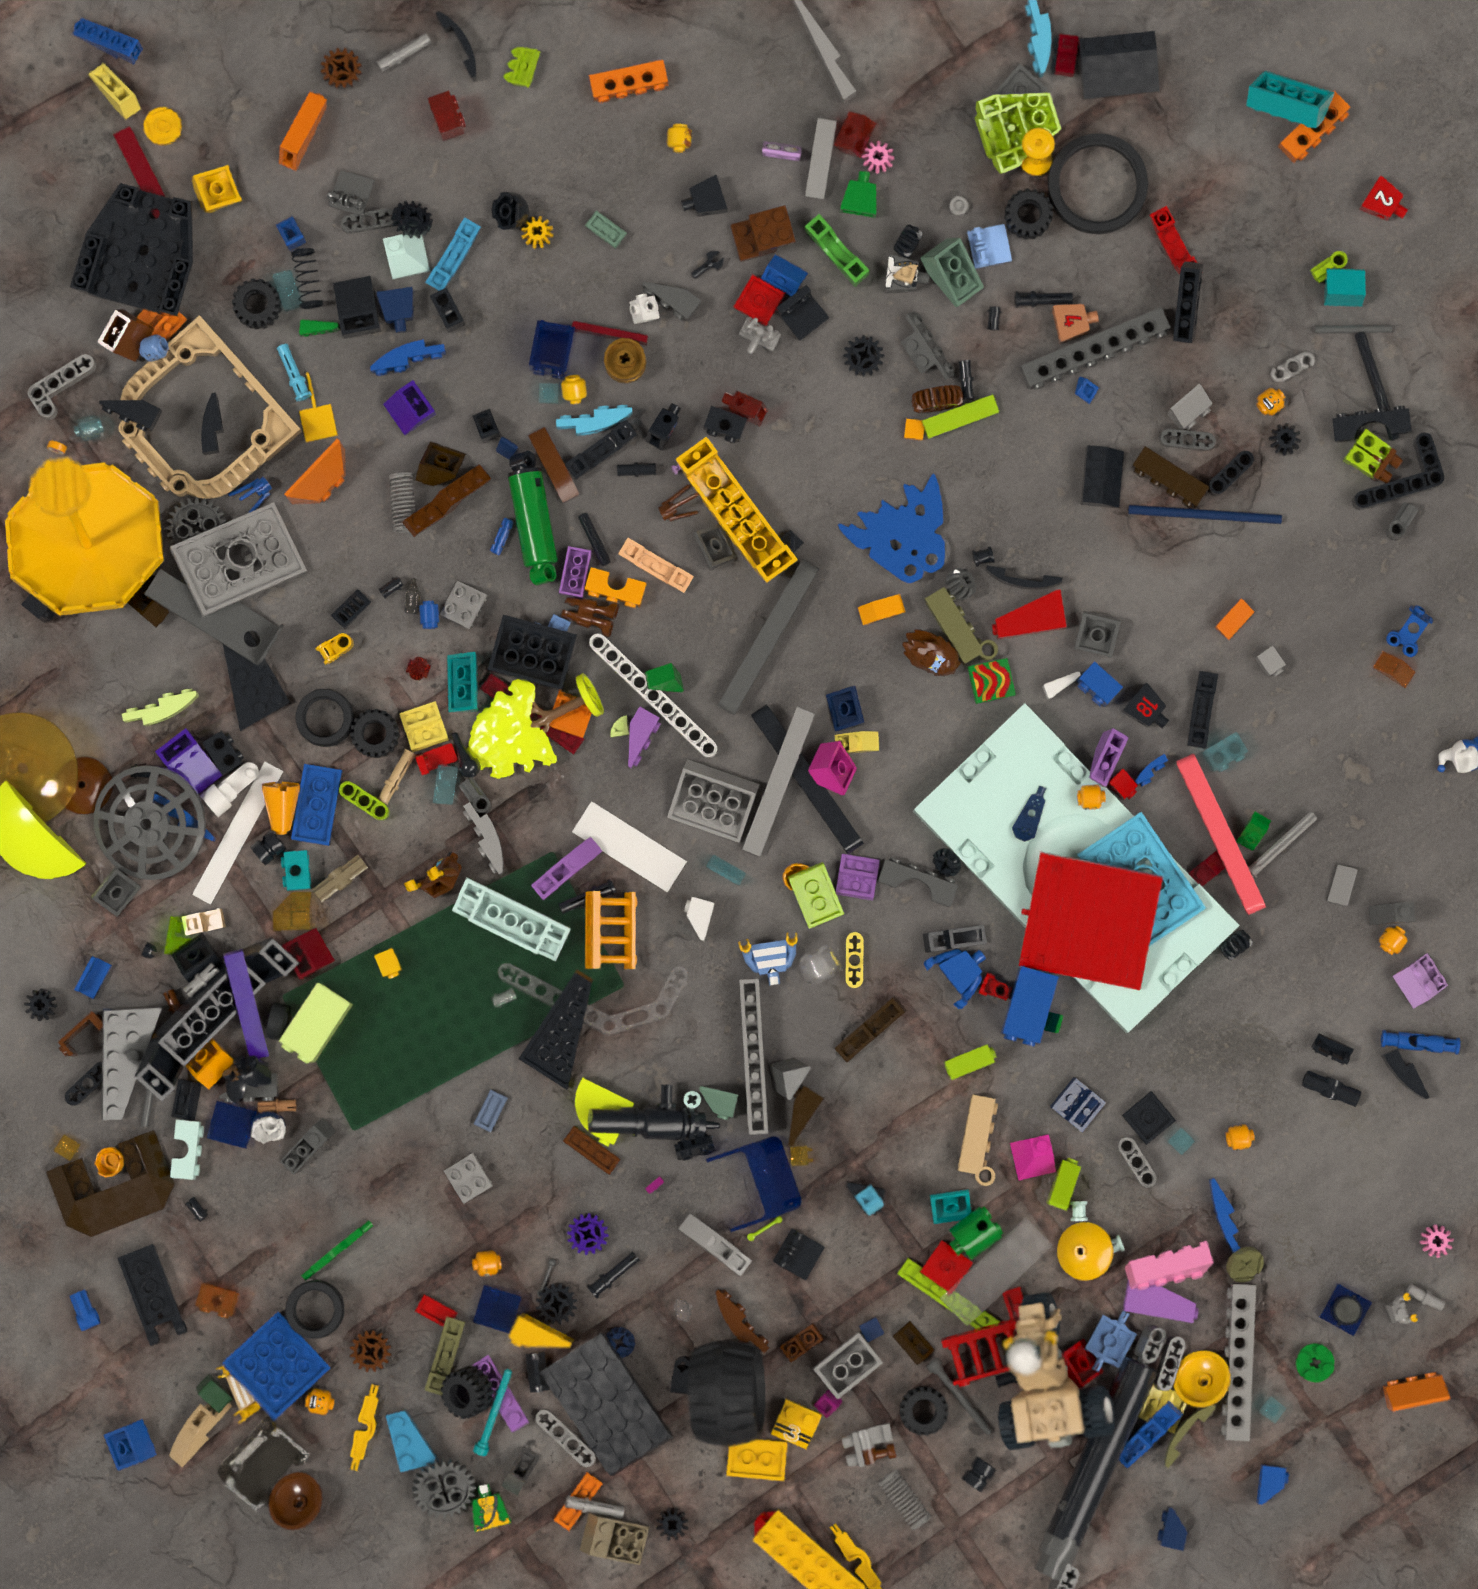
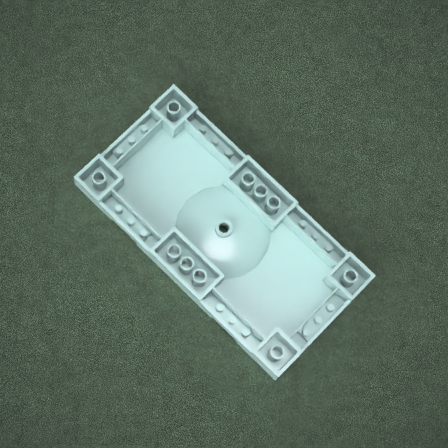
M1025 703L913 810L922 822L959 857L967 868L992 892L998 901L1025 929L1028 915H1023L1021 910L1024 908L1030 909L1040 852L1079 859L1077 854L1134 817L1106 787L1089 778L1090 771ZM1083 785H1099L1101 791H1105L1106 801L1102 802L1101 808L1083 810L1081 806H1078L1077 790H1080ZM1042 786L1046 788L1043 795L1045 804L1035 838L1026 842L1021 841L1015 837L1012 826L1030 796L1036 794L1038 787ZM1029 810L1028 815L1034 817L1035 811ZM1143 858L1137 863V866H1152L1147 858ZM1174 858L1173 860L1206 909L1149 946L1141 990L1073 977L1125 1033H1129L1195 967L1239 927L1238 923ZM1138 868L1140 872L1152 874V871L1149 869ZM1163 881L1161 884L1160 891L1165 888V884Z

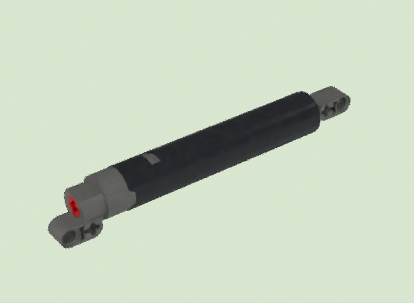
M1150 1324L1144 1328L1135 1348L1137 1360L1124 1357L1109 1390L1115 1416L1113 1433L1087 1439L1040 1544L1039 1550L1042 1551V1554L1035 1569L1052 1578L1048 1589H1059L1061 1587L1062 1589H1074L1077 1583L1079 1571L1072 1564L1157 1376V1371L1147 1365L1158 1358L1166 1340L1165 1331L1158 1326ZM1157 1331L1156 1337L1152 1339V1334Z

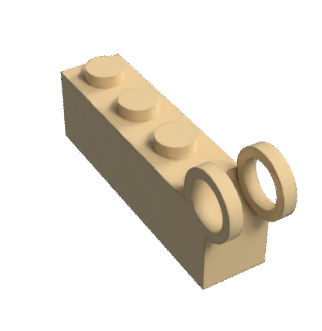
M972 1095L957 1170L975 1174V1179L979 1184L988 1186L994 1182L995 1172L992 1168L986 1166L987 1160H984L985 1152L989 1153L991 1141H988L989 1133H993L994 1122H991L992 1115L997 1113L998 1103H995L993 1098ZM984 1169L991 1172V1179L988 1182H982L979 1179V1173Z

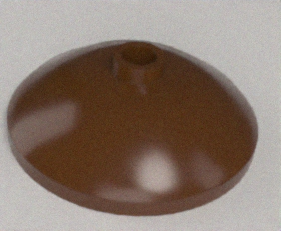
M89 757L72 759L57 774L55 791L58 800L66 809L73 813L82 815L92 814L95 811L96 802L101 791L112 779L111 774L106 766L96 759ZM82 781L85 782L84 788L79 787V783ZM113 786L104 796L100 809L108 803L112 795Z
M295 1472L286 1475L277 1482L270 1494L269 1512L271 1518L278 1526L287 1530H299L306 1527L316 1518L320 1511L322 1490L316 1479L306 1473Z

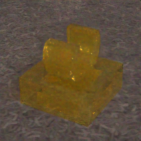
M64 1134L54 1151L71 1161L81 1144Z
M807 1146L790 1147L792 1166H804L813 1162V1159H808L807 1153L812 1151V1148H807Z

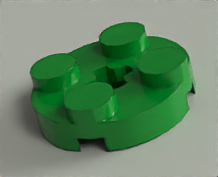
M1311 1343L1300 1349L1295 1360V1366L1301 1377L1316 1383L1326 1380L1334 1372V1356L1324 1345ZM1314 1357L1316 1360H1320L1318 1368L1310 1366Z

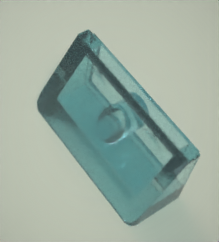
M291 270L272 274L285 312L299 308V305L303 302L298 300L300 294L297 291Z
M444 764L438 765L433 803L453 805L458 767Z
M715 855L711 857L706 865L708 869L738 886L746 875L742 870Z

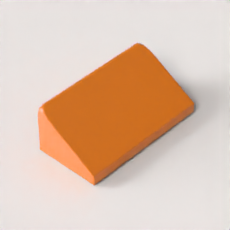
M1241 598L1214 628L1230 640L1254 611Z

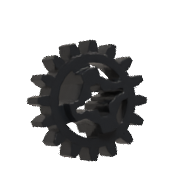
M404 201L403 205L398 203L397 207L394 208L391 220H393L392 225L397 226V232L403 231V236L409 234L410 238L413 235L420 238L421 234L426 236L427 232L430 231L433 219H431L432 214L427 213V207L421 208V203L415 205L414 201L411 204Z
M863 335L862 340H859L856 336L854 343L852 341L848 342L850 348H844L848 352V354H843V358L848 359L844 362V365H850L848 371L855 370V376L859 373H862V377H865L866 373L872 376V370L878 372L879 368L877 365H883V362L880 360L884 358V354H880L883 347H877L879 341L877 340L873 343V337L866 340L865 335ZM860 344H865L864 347H861L859 349L855 348ZM871 347L875 350L876 357L875 355H872L870 351ZM867 349V352H866V353H867V357H868V358H865V359L862 361V363H860V362H861V356H860V355H862V354L865 352V350ZM851 356L856 359V365L852 362ZM867 364H871V365H872V366L869 367V368H863L864 365H867Z
M552 1283L551 1289L545 1286L546 1292H539L542 1298L536 1299L540 1303L536 1309H541L542 1311L539 1317L544 1315V1322L550 1319L551 1325H554L555 1321L562 1325L563 1319L569 1322L568 1316L574 1317L575 1315L572 1309H577V1306L573 1305V1303L578 1300L572 1299L575 1292L569 1293V1286L563 1289L562 1283L558 1287H555V1284ZM558 1291L563 1292L568 1298L563 1299L560 1297ZM551 1293L552 1298L550 1301L544 1303L545 1297ZM555 1295L558 1302H562L558 1311L555 1306L551 1305V1303H554ZM570 1305L568 1312L562 1315L564 1306ZM550 1309L551 1311H553L555 1313V1317L549 1315L546 1312V1310Z

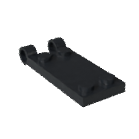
M155 1244L118 1257V1262L150 1346L161 1343L155 1326L172 1320L178 1336L187 1333L186 1324L179 1311ZM159 1313L163 1314L162 1319L158 1318Z

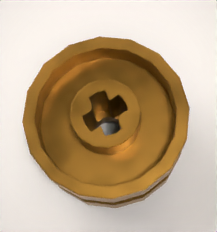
M621 338L613 341L607 347L604 354L606 372L618 383L628 384L635 382L642 376L646 368L644 349L638 342L632 339ZM623 359L629 360V362L626 361L625 364H622Z

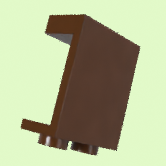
M96 1011L90 1012L58 1041L60 1045L59 1050L65 1056H78L79 1054L69 1042L91 1022L99 1031H102L103 1017Z

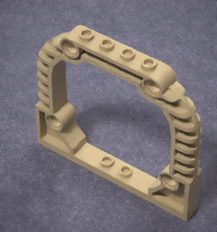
M199 315L168 342L169 350L164 358L148 362L129 379L123 389L120 400H141L151 387L178 364L181 363L182 365L189 366L196 361L198 356L216 357L222 352L235 367L232 370L239 378L243 376L247 380L245 385L251 392L256 390L269 405L264 410L262 428L254 431L251 435L252 446L220 474L211 479L196 481L186 471L173 470L144 438L146 432L136 428V423L130 421L128 424L121 421L119 432L124 437L122 442L129 449L132 447L135 449L137 459L141 463L146 462L150 466L147 470L154 478L158 476L162 480L159 484L167 492L171 490L179 497L188 494L202 499H212L224 496L234 490L302 431ZM188 350L191 352L188 359L181 358L184 351ZM133 425L134 431L130 434L125 433L126 426ZM263 435L266 437L264 444H257L256 440L259 436ZM177 482H184L182 490H175Z

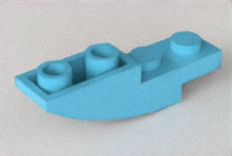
M1028 0L1025 10L1027 16H1031L1032 23H1030L1032 35L1036 34V36H1032L1030 43L1027 45L1030 55H1034L1035 61L1032 62L1035 73L1038 72L1039 77H1043L1051 50L1050 21L1048 13L1040 15L1036 0Z
M618 405L614 409H609V406H599L598 409L594 410V417H591L589 414L579 415V418H572L570 415L560 416V419H556L557 430L576 429V436L594 434L618 425L630 417L633 411L632 408H628V405Z

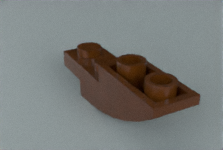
M717 1289L715 1291L717 1302L730 1330L739 1341L746 1343L751 1341L765 1354L770 1348L767 1345L769 1341L761 1334L758 1337L753 1332L755 1328L749 1322H742L746 1317L744 1313L746 1309L738 1302L734 1304L730 1300L732 1296L725 1289L722 1291Z

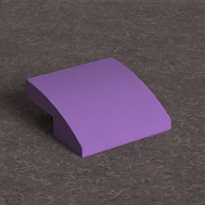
M842 854L836 894L873 901L880 860Z

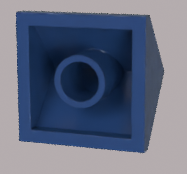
M855 686L826 695L835 732L864 725L865 722Z

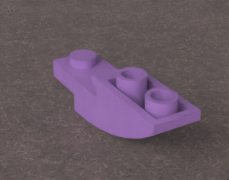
M590 836L531 886L545 900L603 851Z
M487 1355L472 1366L477 1367L478 1370H483V1374H487L489 1377L488 1380L492 1383L491 1389L494 1390V1394L491 1395L494 1397V1401L503 1376L490 1356ZM507 1386L499 1411L511 1432L514 1433L528 1424L529 1421L511 1389Z

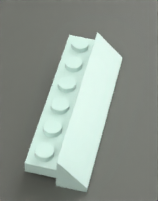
M468 877L452 911L468 918V921L535 954L539 953L554 961L557 960L571 930L570 927Z

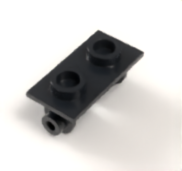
M1320 1033L1311 1046L1315 1053L1326 1057L1330 1055L1332 1060L1341 1063V1065H1348L1349 1057L1354 1051L1353 1048Z
M705 1134L703 1138L696 1137L694 1138L696 1144L693 1145L691 1141H678V1144H674L678 1160L686 1161L692 1159L693 1156H705L715 1151L712 1136Z
M545 1352L525 1354L530 1393L550 1390L540 1373L547 1368Z

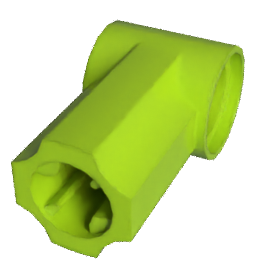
M1336 251L1312 268L1310 272L1318 284L1326 280L1327 268L1343 269L1347 264L1348 257L1344 252ZM1335 257H1341L1343 259V264L1336 265L1333 259Z

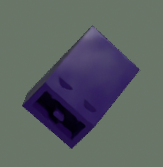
M186 728L155 751L166 767L186 779L197 794L223 776Z

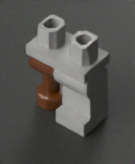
M888 1422L852 1431L850 1435L841 1438L843 1448L854 1446L855 1449L854 1454L845 1456L848 1466L858 1465L859 1467L873 1464L877 1459L887 1456L889 1459L897 1458L893 1443L887 1444L885 1449H875L874 1444L893 1441Z

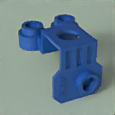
M1411 605L1409 610L1412 613L1404 626L1399 631H1390L1386 637V641L1390 646L1395 647L1401 643L1403 645V653L1408 657H1413L1417 654L1418 644L1416 641L1428 623L1432 624L1434 620L1418 605ZM1414 622L1419 625L1420 629L1417 633H1411L1408 630L1410 623ZM1395 636L1397 642H1392L1390 638ZM1412 647L1414 651L1410 653L1407 651V648Z

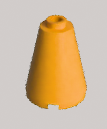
M295 782L263 783L262 792L271 830L275 831L277 835H285L292 827L300 785Z

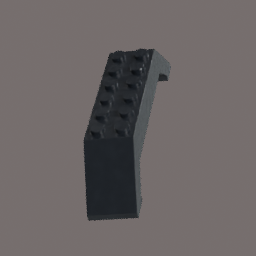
M272 937L242 949L254 995L266 983L281 976L286 977L298 964V961ZM225 962L218 968L220 972L211 978L207 985L196 992L192 998L190 997L152 1035L135 1073V1078L161 1101L176 1088L175 1085L184 1066L238 1012Z

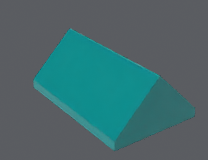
M476 652L447 655L449 712H478Z

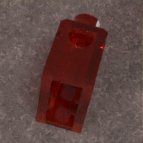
M736 391L735 395L726 392L722 398V403L729 405L732 413L747 418V421L759 427L768 412L767 407L762 401L739 391Z

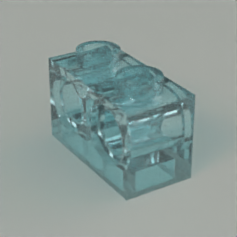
M1235 732L1206 749L1202 754L1212 771L1218 770L1220 773L1229 768L1228 763L1233 760L1237 763L1246 758L1244 754L1248 750L1238 733ZM1231 744L1238 745L1239 752L1237 754L1230 752L1229 747ZM1215 753L1222 756V763L1217 764L1213 761Z

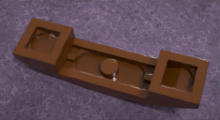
M543 427L528 435L562 503L580 495L546 428Z

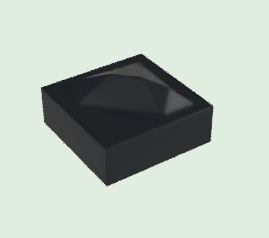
M791 530L781 539L783 544H787L793 554L804 544Z

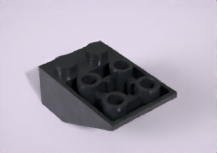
M371 276L333 283L343 338L381 332Z

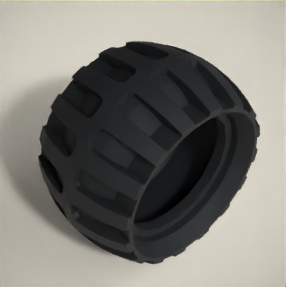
M736 1340L713 1341L694 1348L689 1361L688 1408L692 1434L695 1436V1439L711 1445L737 1446L761 1438L765 1423L766 1387L763 1357L760 1348Z

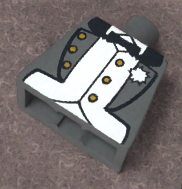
M889 254L885 293L916 292L917 283L928 284L929 275L927 272H918L919 262ZM911 264L918 265L912 284L894 279L896 272L901 268Z

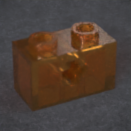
M202 1283L195 1306L199 1307V1311L205 1313L215 1311L218 1312L217 1316L228 1319L229 1316L235 1315L241 1293ZM219 1296V1300L222 1301V1304L215 1306L216 1303L213 1301V1299Z

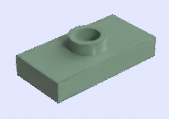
M595 211L585 225L587 229L615 249L627 235L624 230L598 211Z

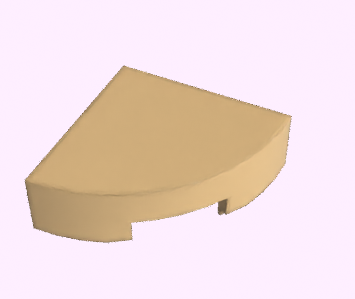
M911 264L901 268L896 272L894 279L912 284L918 265Z

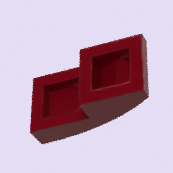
M1059 35L1054 75L1074 76L1078 36Z

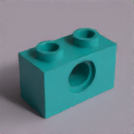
M309 851L284 852V857H281V866L285 868L286 876H283V887H287V891L312 889ZM299 866L301 873L298 876H293L291 874L292 867Z

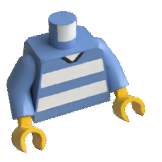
M788 932L786 933V940L751 945L749 939H746L747 944L745 946H742L739 941V948L749 968L753 972L759 973V975L767 974L769 985L780 984L779 972H786V969L791 967L795 959L796 943L798 941L797 933H795V938H789Z

